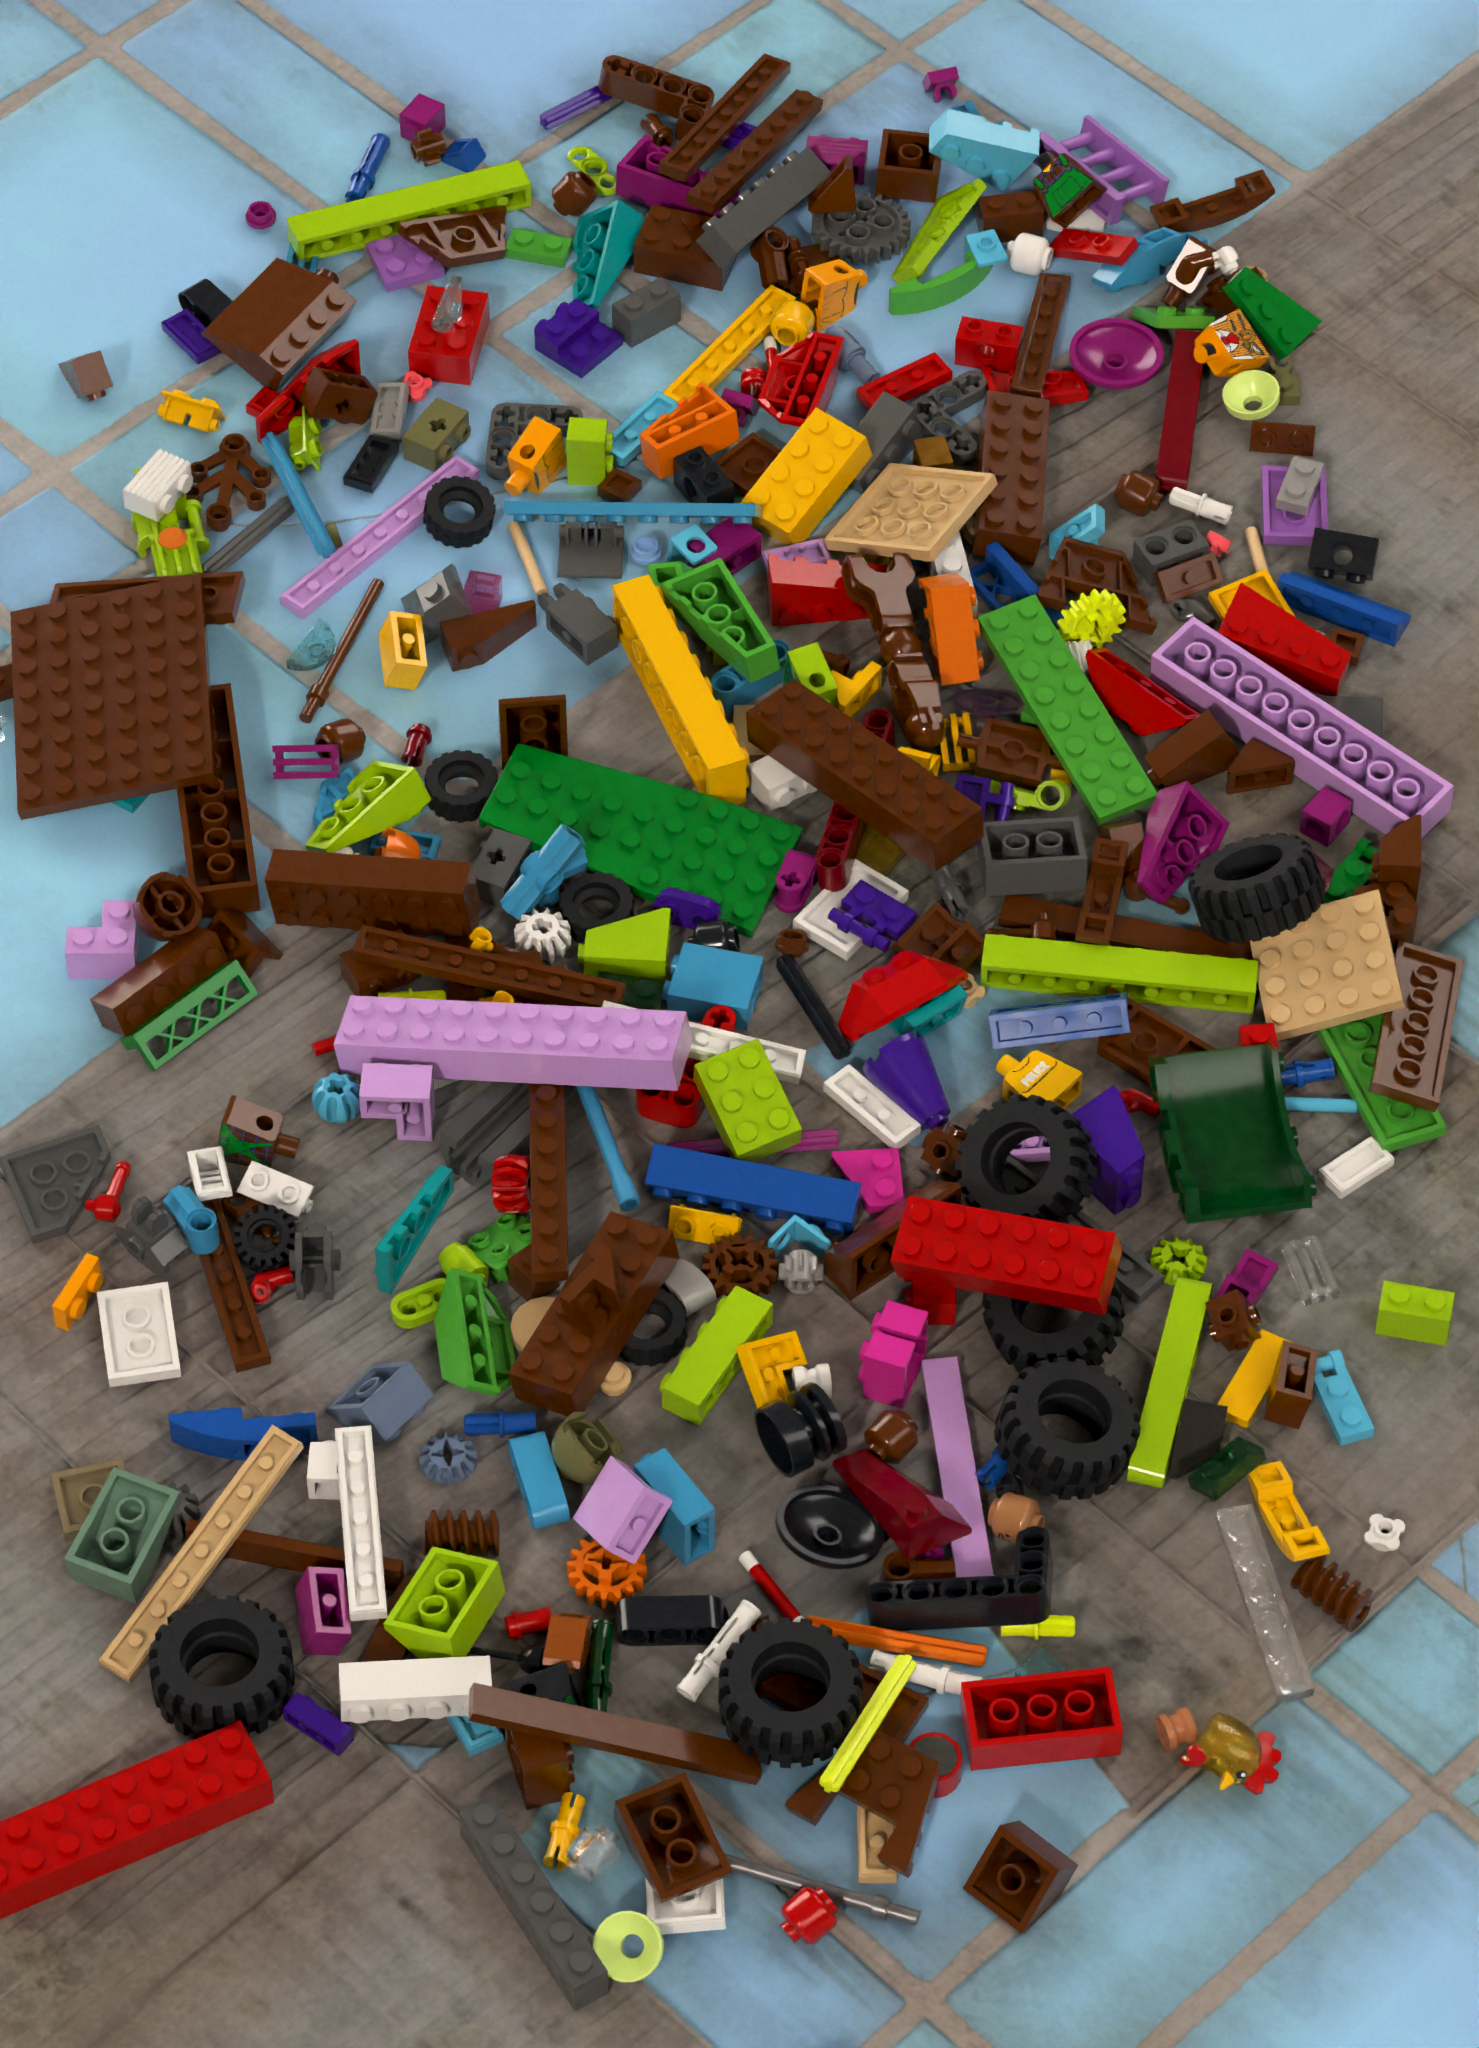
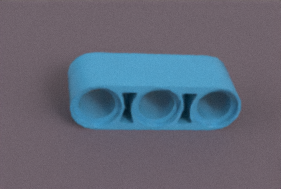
M778 639L773 640L776 644L780 670L750 683L736 669L728 665L712 676L710 682L713 689V697L715 700L721 701L725 714L733 713V705H747L783 682L787 652L791 651L790 646L786 642Z
M540 1431L508 1439L511 1462L533 1530L569 1522L570 1514L567 1500L545 1432Z

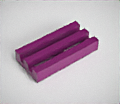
M339 744L272 746V751L275 752L273 766H276V772H273L274 779L340 777ZM284 752H331V758L284 759ZM332 765V771L284 772V766Z

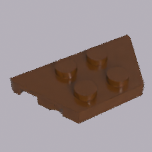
M502 205L399 222L397 232L447 268L500 260L504 258L506 250V240L504 239L506 234V207Z
M1112 987L1108 990V995L1121 993ZM1128 997L1131 1032L1099 1036L1097 1054L1151 1086L1148 1058L1215 1050L1216 1048Z

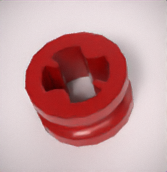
M760 368L746 369L741 374V392L758 399L768 375L767 372Z

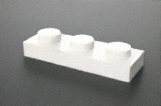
M850 1064L824 1082L823 1091L890 1148L900 1149L921 1133V1125Z

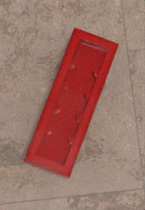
M1063 228L1049 245V247L1053 248V257L1120 266L1127 261L1139 246L1135 237Z

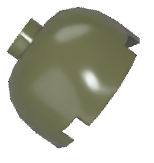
M572 1412L559 1425L553 1435L551 1444L552 1456L557 1471L563 1478L584 1485H593L610 1455L624 1462L625 1458L620 1459L619 1456L623 1451V1447L616 1435L602 1421L597 1419L592 1423L584 1419L587 1413Z

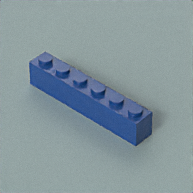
M656 1143L653 1146L645 1179L648 1193H651L653 1198L661 1201H672L673 1198L686 1200V1203L693 1207L706 1208L708 1204L718 1206L721 1211L728 1214L735 1213L740 1215L741 1211L754 1213L755 1217L760 1220L771 1222L775 1221L776 1218L789 1220L796 1214L806 1223L824 1227V1231L836 1235H843L845 1231L854 1233L863 1194L861 1183Z

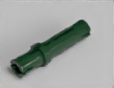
M605 1619L594 1620L591 1624L587 1680L583 1682L582 1692L585 1695V1708L607 1712L608 1698L611 1696L613 1688L609 1678L614 1624Z

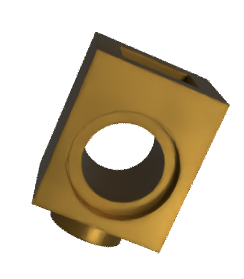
M945 436L913 440V465L953 469V459Z

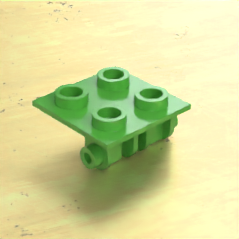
M503 1214L496 1219V1222L482 1232L474 1234L468 1242L463 1244L467 1245L486 1266L492 1268V1271L489 1272V1277L495 1284L499 1282L505 1283L509 1280L508 1259L531 1244V1220L520 1214Z

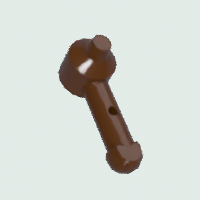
M1139 870L1129 873L1124 882L1123 892L1125 897L1134 902H1140L1145 898L1154 901L1137 884ZM1171 895L1161 904L1175 910L1179 915H1184L1190 910V903L1187 899L1178 898L1174 895Z
M1040 913L1038 920L1031 924V928H989L986 934H1004L1014 937L1055 940L1056 926L1050 921L1049 914Z

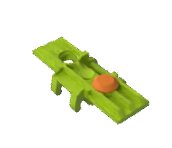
M141 468L134 469V475H136ZM184 493L181 494V497H178L177 502L175 501L173 510L169 514H164L159 522L132 511L131 523L133 531L138 532L137 550L139 557H146V549L151 547L157 577L203 574L199 554L209 551L210 541L205 537L200 517L202 512L201 503L195 499L186 500V494ZM188 519L190 529L182 530L179 527L178 521Z

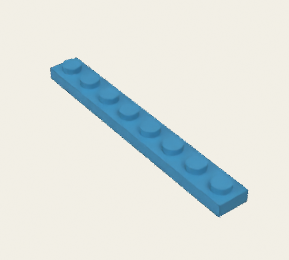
M504 501V514L514 516L513 521L533 522V516H545V522H564V516H576V522L594 523L595 517H607V522L626 523V517H638V523H658V517H670V523L688 524L689 518H701V523L721 524V518H733V524H752V518H762V505L753 503Z

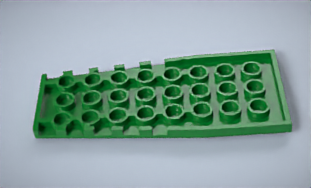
M521 743L516 745L479 816L480 827L484 828L486 825H489L493 828L531 839L532 850L534 851L541 850L560 824H565L583 837L585 842L583 848L588 860L586 869L591 870V874L595 872L609 873L616 878H621L631 888L632 894L654 903L660 891L665 888H675L711 898L721 909L720 919L727 920L731 926L735 925L739 934L749 938H753L777 889L776 876L783 864L787 851L789 849L796 850L803 833V828L707 794Z

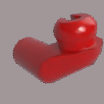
M1135 1088L1120 1092L1128 1113L1141 1110L1155 1118L1161 1113L1159 1112L1158 1102L1153 1103L1152 1096Z
M289 1265L260 1272L255 1276L249 1287L253 1303L264 1304L270 1299L277 1286L293 1283V1276Z

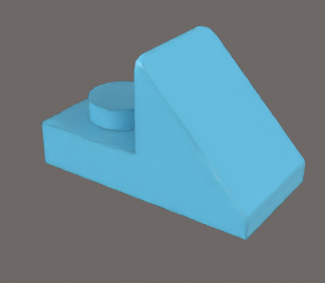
M1095 503L1050 532L1049 558L1053 560L1064 536L1099 545L1098 538L1105 533V509Z

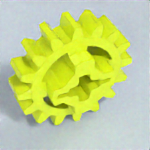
M1093 589L1090 596L1081 593L1078 601L1071 600L1069 602L1071 608L1061 611L1064 619L1058 620L1056 624L1060 628L1058 632L1065 643L1068 641L1070 643L1073 641L1079 642L1080 640L1085 642L1088 639L1091 641L1092 647L1102 648V644L1106 641L1110 643L1113 641L1111 637L1113 633H1120L1122 631L1118 624L1126 622L1123 616L1126 609L1114 593L1110 594L1107 589H1104L1099 594L1096 589Z

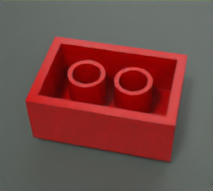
M428 285L408 349L409 372L414 371L423 378H430L432 381L471 386L490 321L489 293Z

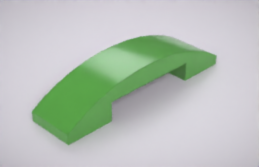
M971 251L965 253V264L928 282L921 284L914 277L890 288L888 311L891 315L915 314L954 302L976 288L990 273L993 265L978 267Z

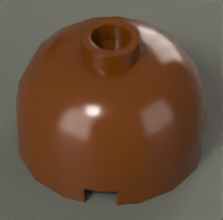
M160 872L150 876L138 889L133 903L134 918L139 928L149 937L161 942L175 941L189 935L201 921L203 897L197 886L187 877L180 874L177 877L168 874V872Z

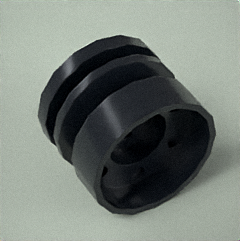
M809 1382L803 1385L799 1391L794 1390L787 1395V1403L784 1400L776 1399L754 1412V1421L761 1443L770 1460L785 1477L792 1478L810 1469L814 1465V1457L825 1461L829 1459L831 1454L837 1455L847 1448V1436L840 1415L831 1399L816 1383Z

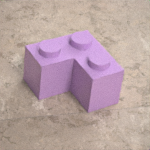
M103 900L101 927H67L65 958L69 979H119L138 965L141 929L134 918V900Z
M382 1062L363 1063L359 1093L361 1118L396 1119L398 1140L433 1141L436 1108L433 1065L386 1064Z

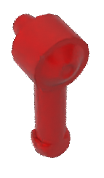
M117 1162L116 1170L106 1194H100L96 1199L86 1200L85 1209L93 1212L97 1220L114 1223L120 1215L121 1205L119 1197L127 1177L131 1173V1165L128 1162Z

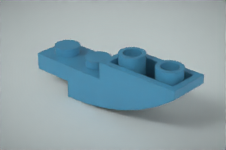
M1166 227L1150 231L1136 238L1139 246L1122 266L1104 263L1092 276V283L1103 287L1107 292H1120L1123 290V287L1129 285H1144L1147 283V280L1160 277L1159 266H1168L1171 264V261L1177 259L1190 235L1207 245L1208 239L1191 232L1179 233Z

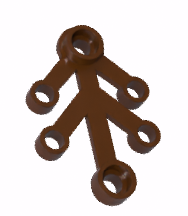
M237 433L229 434L223 438L219 446V452L201 462L191 464L193 482L197 484L192 485L191 489L186 493V500L195 499L202 503L204 494L220 486L216 503L211 504L206 510L207 524L216 532L226 531L232 524V510L229 505L233 487L237 488L247 498V506L250 510L261 511L266 507V495L255 487L265 488L271 484L270 470L262 467L250 455V443L243 435ZM225 463L224 469L209 477L208 471ZM239 463L252 474L253 485L237 471Z

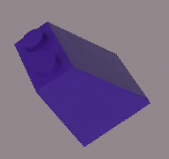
M1113 1085L1072 1113V1115L1081 1122L1082 1127L1088 1130L1092 1137V1141L1089 1144L1096 1148L1097 1159L1092 1161V1165L1098 1168L1097 1178L1090 1180L1089 1186L1093 1188L1091 1194L1116 1215L1125 1208L1133 1207L1141 1198L1145 1154L1120 1092Z

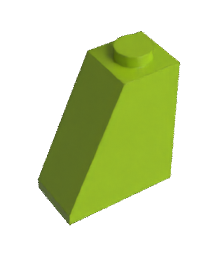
M661 908L586 930L585 944L578 945L577 958L578 964H584V974L610 980L665 983L671 935V908Z

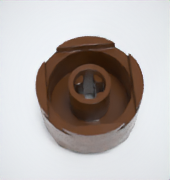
M1380 882L1357 887L1353 896L1379 889L1393 952L1398 940L1412 944L1415 935L1418 907L1413 896L1407 891V887L1401 882Z

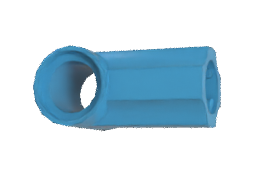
M178 1185L170 1189L167 1196L162 1200L163 1207L174 1217L178 1227L187 1237L190 1249L197 1254H209L215 1251L220 1245L215 1213L203 1206L189 1186L182 1187Z

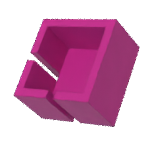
M887 1300L882 1313L876 1312L871 1326V1333H873L871 1340H864L859 1354V1361L863 1362L858 1381L863 1382L862 1397L904 1409L920 1371L921 1360H924L927 1354L928 1335L926 1334L928 1331L929 1312Z

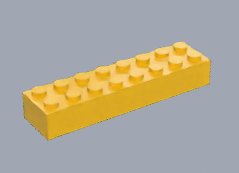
M649 574L612 585L613 619L618 625L617 637L697 791L736 805L745 803L746 788L750 787L749 777L746 772V766L750 765L748 752L744 746H739L735 727L732 723H727L721 701L715 700L713 697L711 682L707 676H702L699 659L695 653H690L686 634L684 631L678 630L672 608L667 609L665 606L661 587L654 585Z

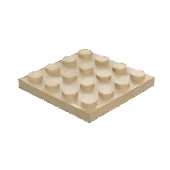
M889 463L824 538L827 550L893 557V553L901 552L908 554L912 560L933 562L998 485L995 474Z
M1379 889L1321 904L1316 912L1311 913V917L1305 922L1301 921L1297 924V927L1282 931L1280 935L1262 938L1260 941L1252 942L1250 940L1253 960L1259 961L1257 981L1266 1023H1274L1278 1041L1405 1008Z

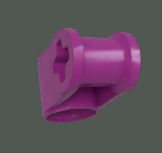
M794 849L787 851L783 864L776 876L778 891L775 896V905L780 911L796 913L804 907L812 888L818 882L815 855Z

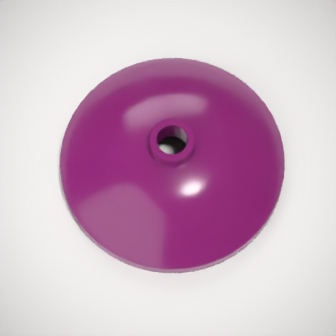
M1106 318L1093 321L1075 333L1070 343L1069 359L1077 374L1086 381L1106 389L1124 390L1140 386L1154 378L1162 366L1164 352L1157 335L1146 326L1128 319Z

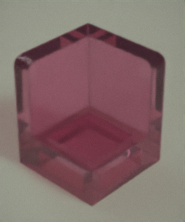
M470 570L464 586V592L472 611L469 615L499 608L503 598L502 575Z

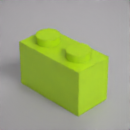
M569 417L566 437L568 484L598 486L607 477V474L614 469V455H609L608 453L613 451L614 433H608V419Z
M1384 1280L1375 1334L1446 1346L1455 1292Z

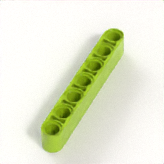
M1177 1277L1139 1423L1141 1426L1140 1436L1130 1458L1127 1473L1128 1482L1161 1489L1164 1487L1208 1314L1205 1303L1211 1300L1213 1283Z

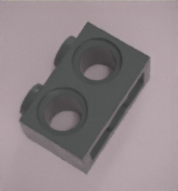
M1189 519L1135 539L1132 562L1148 585L1154 587L1157 585L1153 575L1154 572L1208 553L1209 543L1192 520Z

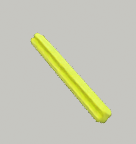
M905 1654V1656L898 1655L830 1761L819 1779V1784L824 1787L825 1792L831 1793V1791L838 1792L914 1673L917 1663L912 1660L911 1655Z

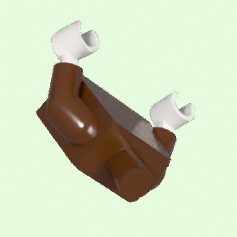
M1190 235L1165 278V284L1169 288L1162 297L1161 302L1178 309L1185 296L1192 300L1206 276L1215 274L1216 269L1220 268L1224 276L1235 272L1238 267L1236 260L1239 257L1234 247L1225 246L1215 250Z

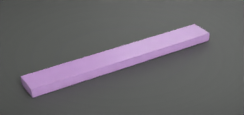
M458 455L452 457L337 549L329 558H326L279 596L280 604L304 620L423 524L425 500L433 484L440 482L445 477L451 478L452 476H466L472 480H477L480 478L479 469Z
M957 1356L921 1360V1370L942 1499L952 1504L972 1528L971 1534L950 1542L952 1559H955V1578L994 1576L978 1479L975 1475L976 1467Z

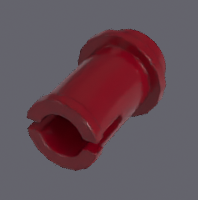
M416 723L408 728L406 732L408 740L401 757L404 764L411 757L408 764L410 767L421 766L426 746L432 741L430 728L424 724Z

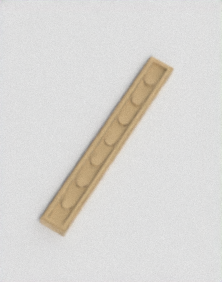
M272 1424L98 1660L101 1666L131 1684L149 1659L150 1645L155 1641V1633L160 1625H168L167 1617L176 1610L181 1613L185 1610V1605L192 1601L304 1448L302 1442Z

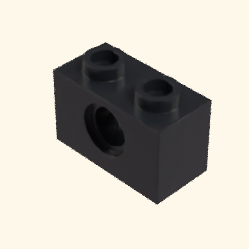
M701 446L673 458L674 485L689 503H734V484Z
M1315 527L1308 568L1314 571V576L1333 579V574L1346 576L1345 581L1355 584H1365V580L1373 581L1380 545L1379 538ZM1340 550H1348L1352 553L1353 557L1350 563L1339 565L1334 561L1335 554Z

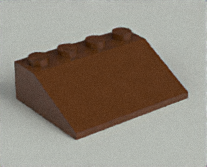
M276 258L201 335L263 386L277 392L348 319L357 300L334 281Z

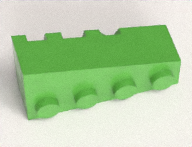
M721 557L661 583L667 609L672 608L675 616L750 683L780 670L776 644Z

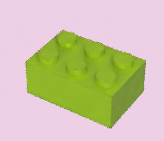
M758 1038L694 1064L693 1080L731 1158L756 1162L800 1143L802 1128Z

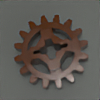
M736 1232L734 1233L733 1240H728L723 1235L720 1236V1245L712 1242L709 1244V1253H703L701 1272L712 1283L717 1298L723 1294L728 1297L736 1285L759 1296V1292L768 1295L770 1293V1284L777 1283L778 1259H775V1250L773 1248L766 1249V1240L762 1239L755 1243L753 1242V1234L749 1233L746 1239H741L739 1233ZM759 1262L763 1267L762 1272L759 1271ZM717 1266H720V1275L716 1270Z

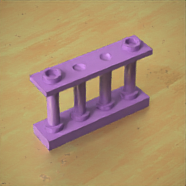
M1090 115L1084 116L1080 135L1058 143L1045 131L1040 133L1039 156L1045 152H1051L1057 158L1061 153H1066L1107 187L1108 190L1088 208L1109 225L1120 221L1123 205L1126 202L1144 195L1155 204L1164 202L1169 179ZM1083 146L1093 152V154L1080 159L1070 153V151ZM1039 156L1033 161V163H1035L1036 165H1037L1036 162H1037V159L1039 158ZM1105 162L1114 170L1097 175L1090 168ZM1126 179L1133 187L1118 192L1110 184Z

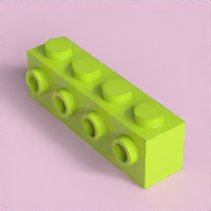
M737 1285L728 1297L724 1295L718 1302L715 1315L710 1322L705 1321L701 1325L694 1344L691 1347L687 1346L682 1351L678 1366L672 1373L668 1372L662 1379L659 1391L662 1392V1408L700 1426L742 1368L735 1348L744 1343L762 1339L773 1325V1303Z

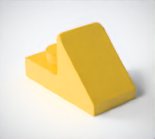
M873 661L863 670L857 671L852 680L834 670L831 671L838 688L835 707L852 719L882 689V666Z

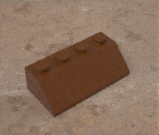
M932 1181L925 1187L912 1191L910 1196L961 1205L962 1186L958 1182ZM908 1198L896 1206H889L882 1212L881 1216L868 1224L860 1225L852 1235L841 1242L833 1243L824 1252V1275L850 1301L895 1272L890 1259Z

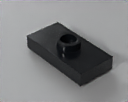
M369 435L343 476L344 485L373 494L399 453V443Z

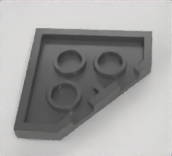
M99 1125L0 1157V1167L33 1244L66 1234L109 1164L111 1160L110 1149Z

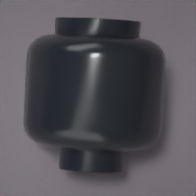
M725 919L698 923L694 928L693 936L688 937V943L740 952V938L737 927L735 925L731 926Z

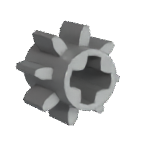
M794 1250L789 1255H785V1263L779 1264V1279L784 1280V1287L793 1293H809L814 1288H817V1280H823V1264H819L818 1256H814L808 1250Z

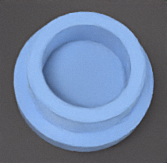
M643 535L636 538L631 545L630 557L635 563L640 565L655 564L662 557V547L656 538Z

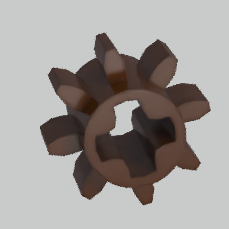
M431 127L414 132L416 139L410 140V150L416 162L423 161L425 167L441 162L440 155L446 154V146L441 133H433Z

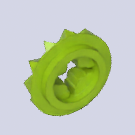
M1176 1235L1169 1241L1162 1239L1157 1247H1153L1150 1265L1164 1275V1283L1175 1286L1178 1276L1199 1280L1206 1271L1207 1257L1203 1253L1202 1245L1196 1246L1193 1244L1191 1237L1185 1241L1179 1240ZM1173 1255H1176L1178 1258L1185 1256V1263L1181 1264L1179 1261L1172 1262Z

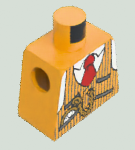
M1240 309L1211 323L1195 339L1196 347L1193 352L1195 360L1199 363H1207L1213 374L1217 377H1233L1243 371L1258 370L1270 358Z

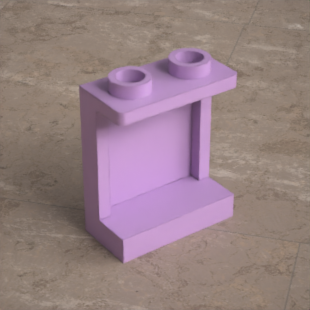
M610 1455L573 1519L607 1551L635 1564L673 1500L645 1483L634 1473V1467Z

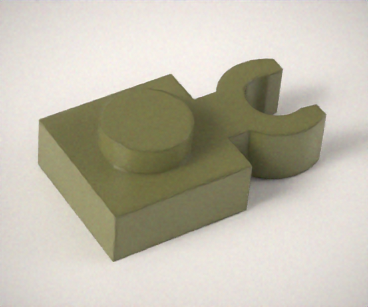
M1271 358L1269 361L1268 372L1275 377L1280 387V401L1278 405L1300 404L1298 374H1292L1293 361L1291 358H1287L1285 367H1278L1275 364V358Z

